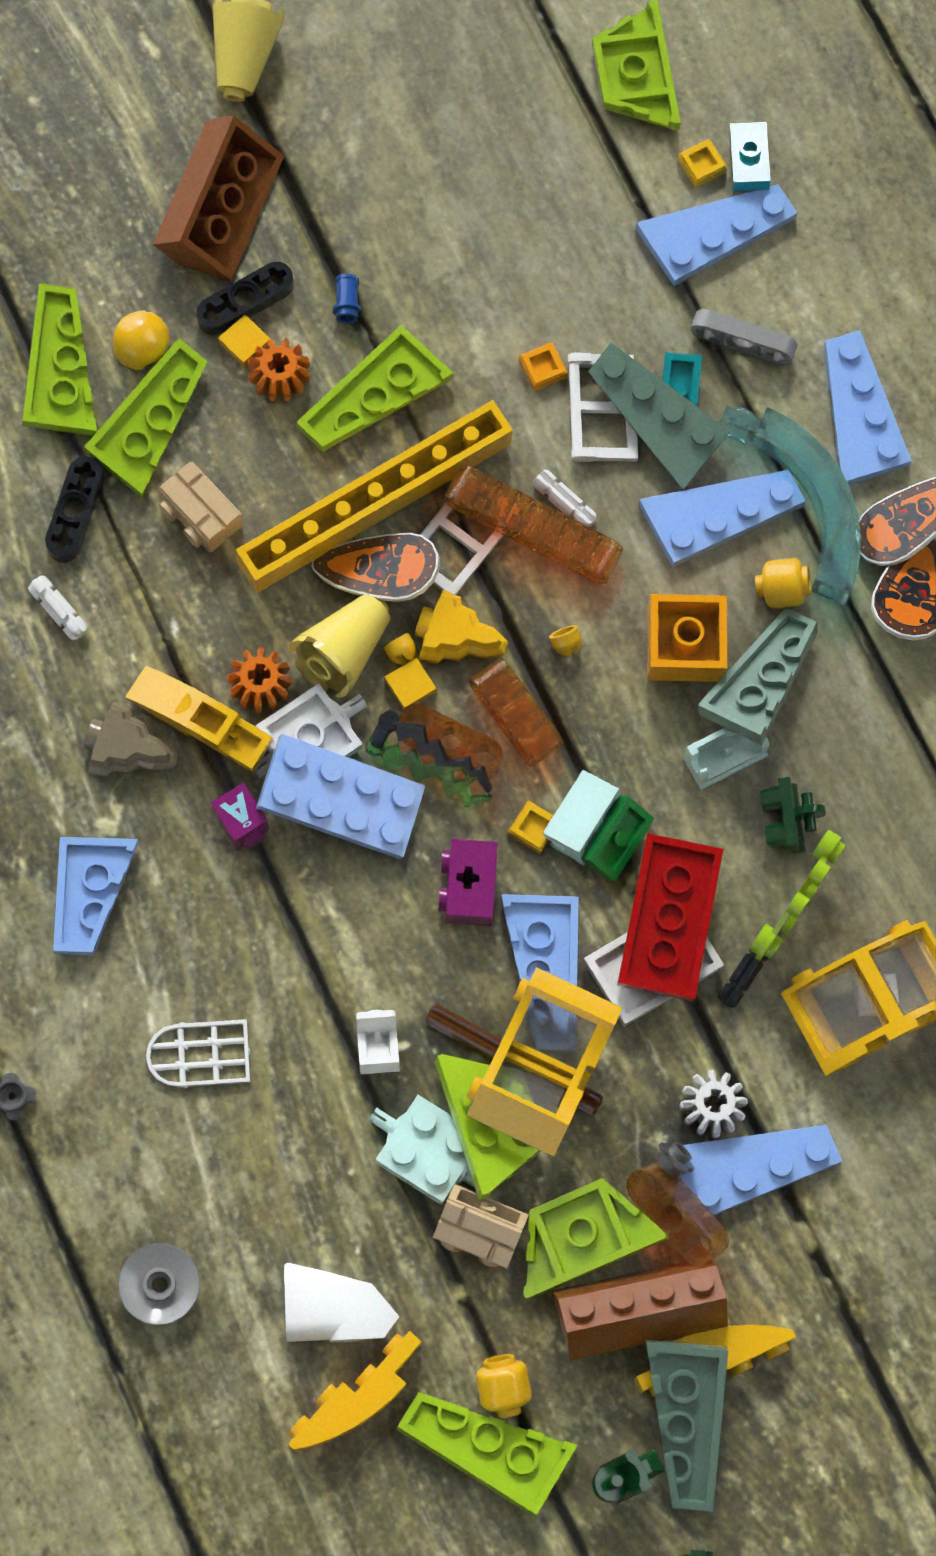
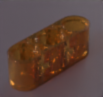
M497 659L468 679L478 699L529 766L533 767L564 745L562 737L504 659Z
M411 704L401 712L400 722L408 723L412 719H419L425 722L428 740H441L449 735L457 737L461 742L458 747L453 749L444 747L449 759L454 760L471 756L473 768L483 765L476 762L474 757L480 752H488L495 758L492 764L484 766L489 780L499 773L503 752L500 744L493 738L425 705ZM413 737L402 740L408 746L417 749ZM433 753L427 754V755H429V756H431V757L434 758V754H433ZM452 766L468 774L464 767Z
M657 1161L630 1174L626 1184L629 1196L647 1217L667 1233L668 1241L687 1262L696 1266L704 1265L726 1251L729 1244L727 1231L680 1177L676 1179L670 1176ZM647 1176L653 1180L655 1190L649 1186ZM674 1206L681 1212L682 1220L675 1215ZM700 1236L707 1241L709 1250L702 1246Z

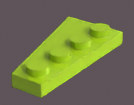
M400 325L296 422V427L324 452L453 380L454 373L407 329Z

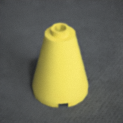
M214 0L213 2L217 89L223 93V97L227 100L243 102L245 97H251L255 91L284 22V10L280 8L278 13L272 11L273 3L266 0H231L227 2Z
M362 595L298 635L289 646L290 654L294 650L297 654L298 659L294 662L297 669L314 686L320 684L325 692L331 688L338 691L335 697L347 696L353 689L390 621L389 607L384 600H377L370 595Z

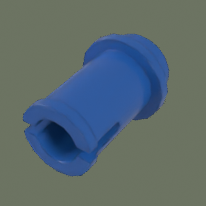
M341 274L336 277L337 295L336 304L333 306V314L338 322L351 324L355 323L362 314V308L358 305L359 278H356L354 274Z

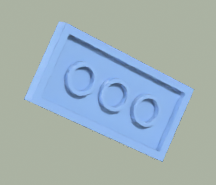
M281 734L278 737L256 809L400 860L404 857L425 785Z

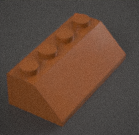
M234 115L206 120L153 245L179 265L225 281H232L284 155Z
M708 1257L552 1290L570 1360L646 1344V1339L663 1341L728 1326L726 1293L717 1265Z

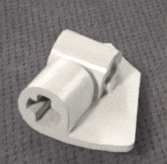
M291 1263L284 1265L287 1342L329 1340L331 1343L361 1342L366 1339H383L399 1318L398 1314L371 1283Z

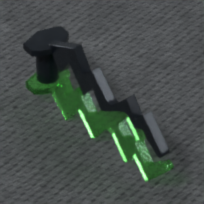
M391 709L379 716L378 724L372 736L367 740L365 752L373 757L380 755L389 771L408 765L414 781L417 783L438 777L442 781L446 796L449 797L459 792L465 808L487 803L491 800L492 795L490 791L492 790V785L484 765L473 768L471 756L454 760L449 759L440 739L428 740L425 725L400 722L399 715ZM396 731L398 742L413 737L417 748L400 753L399 743L388 746L387 738L390 733ZM433 753L435 763L423 766L420 756ZM462 770L465 778L456 780L454 772ZM477 779L486 794L472 795L469 784Z

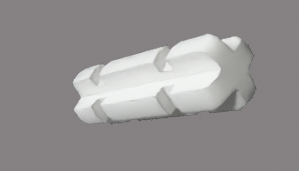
M549 470L542 471L535 478L534 487L542 495L547 494L549 496L547 499L568 518L573 517V523L581 530L586 531L596 521V513L588 506L583 507V501L562 482L557 483V478Z
M42 575L34 579L28 587L33 597L37 601L42 600L40 605L59 627H65L63 632L70 640L76 641L82 638L89 629L87 623L81 616H75L77 612L57 589L55 591L52 590L54 585L46 576Z

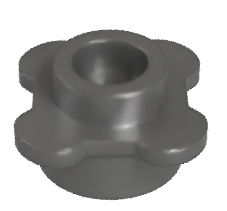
M7 1073L3 1076V1081L0 1083V1108L6 1112L8 1119L18 1120L22 1116L24 1107L36 1099V1091L32 1086H25L20 1082L17 1074ZM11 1093L16 1094V1098L14 1100L9 1099V1095Z
M668 1140L666 1143L661 1142L658 1145L660 1151L655 1155V1158L662 1169L670 1176L678 1179L682 1174L695 1170L690 1162L692 1156L679 1142L673 1143Z

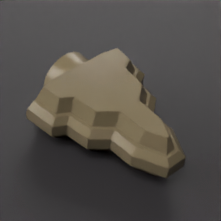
M116 702L112 703L103 721L96 719L91 721L84 741V749L92 751L88 773L103 777H109L113 772L130 774L137 768L150 771L173 769L179 758V754L164 739L149 734L146 723L134 718L130 708Z

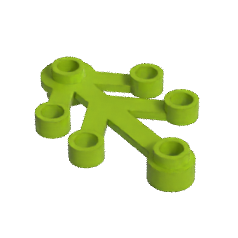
M830 829L827 830L812 853V856L819 861L775 928L765 924L750 946L749 950L756 954L755 959L761 961L764 955L770 959L773 957L784 940L778 934L781 932L786 936L798 920L799 915L805 906L808 905L818 890L820 883L831 867L826 864V861L834 865L846 845L840 841L842 837Z

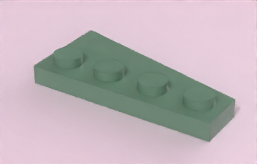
M613 343L608 345L588 371L591 378L616 409L620 411L662 466L674 478L682 491L687 489L729 434L728 429Z
M785 608L698 704L699 715L762 745L818 633L817 622Z
M646 1339L672 1508L713 1512L728 1348Z

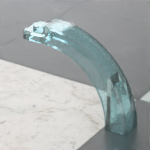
M727 405L720 424L729 430L728 437L757 448L777 460L790 471L805 490L817 516L821 539L820 561L812 592L845 606L857 576L860 560L861 533L856 503L840 467L814 436L785 415L767 407L762 419H759L748 409L742 407L733 408Z

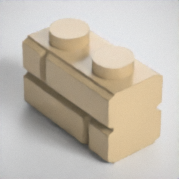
M193 462L187 463L175 476L169 478L158 489L161 501L158 504L159 508L169 520L173 522L175 519H178L186 527L183 533L196 548L203 545L209 553L213 552L225 542L226 538L231 537L243 525L242 513Z
M454 1184L433 1238L441 1241L442 1246L450 1251L460 1252L463 1250L478 1256V1260L486 1266H502L507 1269L529 1215L490 1198L479 1201L477 1193Z

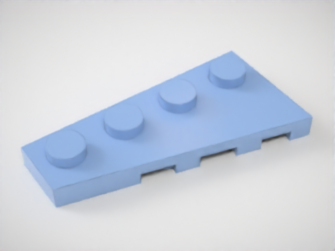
M774 185L770 186V190H755L636 223L635 230L674 287L796 220L798 212L780 186Z
M861 331L826 340L824 354L828 388L832 401L831 413L832 422L835 427L836 456L839 461L840 488L909 467L912 460Z
M784 470L639 499L638 505L673 568L804 507L806 500L790 471Z
M501 894L500 899L519 981L521 982L522 978L530 981L537 967L577 986L579 897ZM534 995L528 1007L527 1016L535 1049L540 1052L575 1053L577 1015Z
M827 1125L683 1145L692 1156L690 1162L695 1170L682 1174L677 1180L694 1220L698 1223L838 1165L842 1162V1159Z

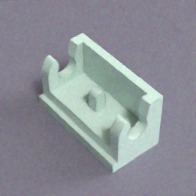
M723 728L687 746L683 759L702 791L767 758L769 741L766 737L763 744L760 745L727 728Z
M582 770L544 830V837L552 841L550 845L553 848L584 865L585 862L581 857L620 797L619 788Z

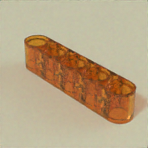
M461 465L443 497L445 504L453 510L599 584H606L623 553V547L615 540L471 466Z

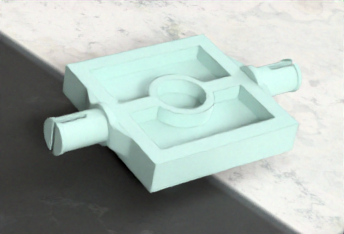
M420 1095L416 1096L407 1112L398 1117L397 1120L381 1111L378 1107L375 1109L368 1122L388 1133L386 1144L376 1158L375 1164L440 1205H443L454 1184L459 1185L462 1181H465L475 1188L452 1115Z

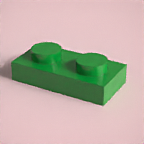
M620 795L581 859L606 880L615 882L655 818L629 796Z

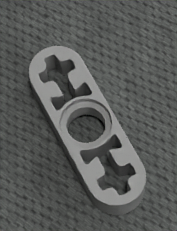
M701 309L696 312L690 328L691 333L699 339L780 365L792 363L798 345L795 339L786 334L707 309Z

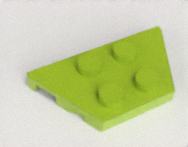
M651 0L647 3L644 10L633 17L630 15L618 21L615 27L605 29L592 38V50L603 109L668 129L680 130L681 120L658 0Z
M445 1054L437 1055L434 1062L479 1201L485 1200L494 1189L506 1179L511 1178L519 1171L521 1166L531 1161L541 1150L467 1116L473 1102L466 1098L476 1076L484 1078L490 1065ZM500 1068L493 1084L532 1102L523 1074Z
M601 1178L530 1209L528 1224L530 1241L527 1244L526 1261L528 1262L526 1286H524L523 1294L525 1299H533L664 1242L669 1237L664 1230L610 1183Z

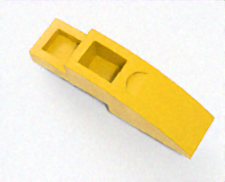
M145 666L125 696L126 700L186 736L195 737L251 772H254L274 741L272 736L240 718L239 713L195 688L148 666Z
M736 1325L687 1335L672 1342L727 1347L726 1371L729 1370L731 1376L734 1377L754 1367L751 1359L765 1353L768 1360L789 1351L790 1348L787 1342L796 1338L793 1330L781 1327ZM651 1370L633 1379L640 1394L649 1390L652 1397L655 1396Z
M410 1331L404 1338L397 1333L382 1350L387 1356L377 1368L370 1364L357 1378L355 1383L360 1388L356 1392L350 1389L344 1382L338 1388L333 1384L329 1385L315 1402L320 1406L317 1412L310 1419L303 1415L288 1432L293 1438L288 1443V1446L295 1452L313 1448L335 1440L373 1418L407 1386V1383L396 1373L421 1346L422 1341Z

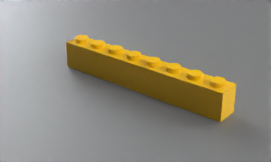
M494 400L237 548V565L257 594L321 557L336 546L350 540L511 445L513 429Z

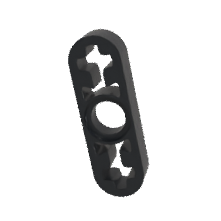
M282 262L268 263L201 301L196 312L200 329L210 335L221 334L228 330L243 315L250 318L286 298L293 290V273L290 267ZM275 275L278 279L283 278V285L278 287L276 283H271L270 277ZM265 288V296L261 294V289ZM246 290L252 292L256 299L249 306H241L236 303L235 296L239 292ZM226 300L229 301V305H230L231 310L233 311V314H230L229 308L226 309V307H225V301H226ZM212 310L215 314L220 313V320L215 322L212 318L208 319L207 312Z
M79 457L70 464L45 537V544L49 555L58 562H69L79 555L103 485L104 476L101 465L92 457ZM87 468L91 469L94 478H87L84 485V494L79 491L81 480L78 473H85ZM71 501H80L85 505V511L81 516L71 518L65 515V506ZM65 525L70 528L68 539L72 546H65L63 551H60L54 541H61L63 539Z

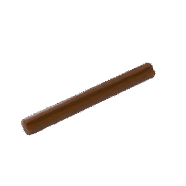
M435 1004L426 1017L425 1022L427 1025L490 1060H493L502 1039L439 1004ZM503 1061L502 1067L523 1074L524 1079L563 1099L566 1089L514 1064ZM585 1087L577 1108L589 1115H594L603 1101V1096Z

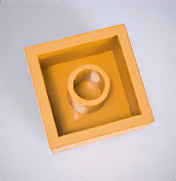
M650 594L647 606V680L719 682L727 671V596Z

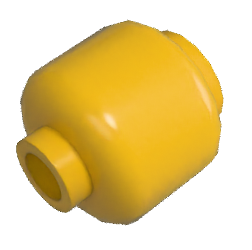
M797 558L767 561L762 568V575L755 576L757 597H765L766 604L771 609L802 606L806 596H811L812 594L809 567L803 566Z
M513 1354L498 1355L483 1361V1367L476 1373L481 1406L487 1411L497 1412L499 1418H508L522 1412L521 1406L527 1404L532 1398V1389L526 1364L520 1360H515Z

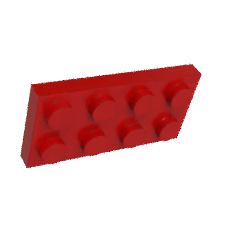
M647 833L617 986L694 1002L723 848Z

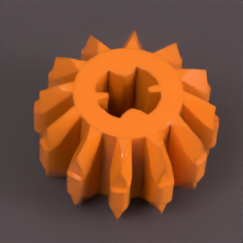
M270 338L268 349L260 346L256 347V357L250 358L248 361V368L252 370L248 377L251 384H257L256 393L259 396L269 392V400L273 403L277 396L282 394L285 401L289 402L291 400L290 391L302 394L304 391L302 383L310 381V372L307 370L310 367V360L307 356H302L303 352L300 345L289 349V340L285 338L281 342V346H276L275 342ZM282 367V373H276V368Z
M262 647L258 648L256 657H252L251 653L245 650L243 652L245 663L239 660H233L231 663L232 669L235 672L227 675L228 683L233 685L230 689V695L232 698L241 697L240 706L243 709L249 707L253 702L256 713L262 712V704L267 703L271 710H275L277 708L275 698L287 700L288 692L285 688L292 686L293 683L292 677L286 675L290 670L288 662L278 663L280 656L276 651L266 658L265 650ZM257 675L265 676L262 685H255Z

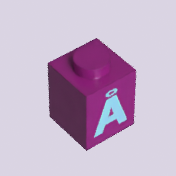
M244 783L210 802L214 816L236 850L244 845L246 848H251L265 839V833L269 831L268 820L261 810L256 809L257 803Z

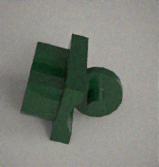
M790 777L778 778V786L760 791L763 811L766 814L782 811L783 823L765 826L766 843L770 848H789L794 853L806 852L802 820H804L806 832L817 831L816 819L826 815L825 806L814 804L811 792L801 794L802 806H800L798 785L791 783Z
M633 1449L599 1466L600 1469L593 1477L592 1487L596 1496L603 1502H616L618 1504L652 1488L649 1479L664 1473L665 1470L654 1449L641 1456H638L636 1450Z

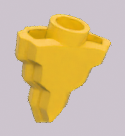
M443 590L434 609L426 606L423 607L415 630V636L423 638L419 660L439 664L443 659L460 661L467 655L482 659L504 656L508 641L494 627L480 623L476 612L462 605L461 597L446 590Z

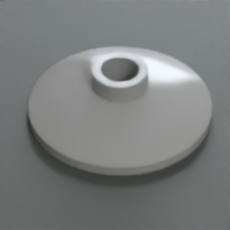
M155 1243L138 1249L127 1259L119 1276V1294L125 1308L138 1320L151 1325H165L181 1319L191 1310L199 1294L200 1279L196 1265L186 1252L170 1244ZM159 1278H163L168 1282V1287L163 1293H157L153 1290V1283Z

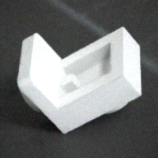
M371 1010L369 1012L357 1013L360 1074L399 1072L395 1011Z

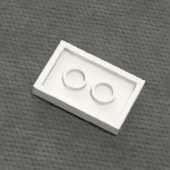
M627 933L583 959L584 964L607 1001L622 1007L618 1018L624 1027L673 998L617 986ZM708 938L706 940L699 982L724 967V963Z

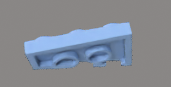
M60 837L53 944L54 954H95L138 847V839Z

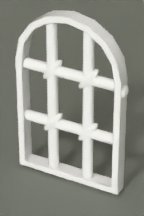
M247 1019L199 1023L181 1022L162 1028L154 1034L147 1047L146 1059L150 1072L156 1080L172 1087L188 1088L194 1086L250 1083V1048L248 1047ZM243 1025L244 1038H217V1027ZM211 1027V1038L208 1037V1040L184 1041V1029ZM177 1029L178 1040L175 1039L174 1042L155 1043L164 1033ZM244 1044L245 1059L219 1061L218 1048H222L221 1045ZM212 1046V1059L209 1058V1061L185 1063V1050H188V1047ZM178 1048L179 1061H175V1064L152 1065V1050ZM245 1065L246 1078L220 1080L219 1069H223L224 1066ZM213 1067V1080L186 1082V1071H189V1069ZM179 1069L180 1082L167 1081L160 1077L156 1071Z

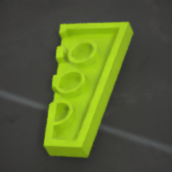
M39 283L22 426L94 436L97 432L93 413L91 387L89 386L87 359L84 352L76 288Z
M178 338L88 441L83 451L96 459L101 466L142 498L208 361Z
M418 1392L396 1428L400 1433L534 1518L578 1446L567 1441L561 1442L546 1437L545 1434L531 1429L525 1430L507 1424L504 1420L492 1416L486 1417L471 1412L468 1408Z

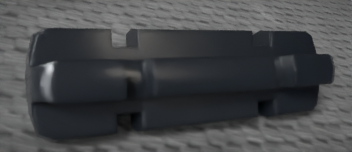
M749 950L750 953L745 954L731 975L730 983H726L719 993V1000L725 1005L735 1008L744 995L742 992L747 991L764 964L762 962H766L768 957L764 955L761 961L755 959L756 954Z

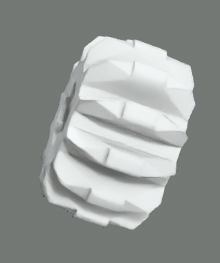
M709 1070L706 1076L707 1083L700 1075L696 1074L692 1078L695 1088L685 1086L682 1090L684 1096L691 1100L682 1101L679 1105L680 1110L693 1111V1113L685 1118L684 1122L686 1125H691L698 1120L701 1124L697 1128L696 1133L700 1136L703 1135L707 1126H710L712 1137L718 1138L721 1133L720 1125L726 1132L731 1134L735 1130L732 1120L742 1122L745 1118V1114L737 1108L746 1106L748 1100L744 1097H735L743 1086L741 1083H736L731 1088L726 1085L731 1077L727 1072L724 1073L719 1082L716 1081L715 1071ZM710 1095L717 1097L716 1102L722 1101L723 1105L720 1106L717 1113L709 1111L711 1106L705 1107L704 1103L707 1102Z

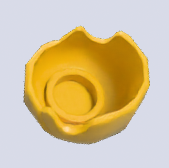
M143 310L130 313L120 320L116 325L111 343L113 355L122 365L134 370H143L145 366L158 362L163 357L171 340L169 328L162 318L152 312Z

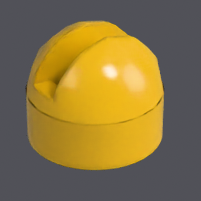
M577 625L561 628L549 636L555 651L564 657L571 656L572 651L577 653L582 645V638Z
M408 632L383 647V650L393 663L405 665L408 660L414 659L417 648Z

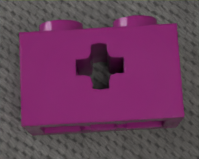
M451 839L450 850L442 851L441 873L449 875L448 888H440L438 911H446L445 923L492 926L498 842ZM464 875L472 876L471 889H463Z

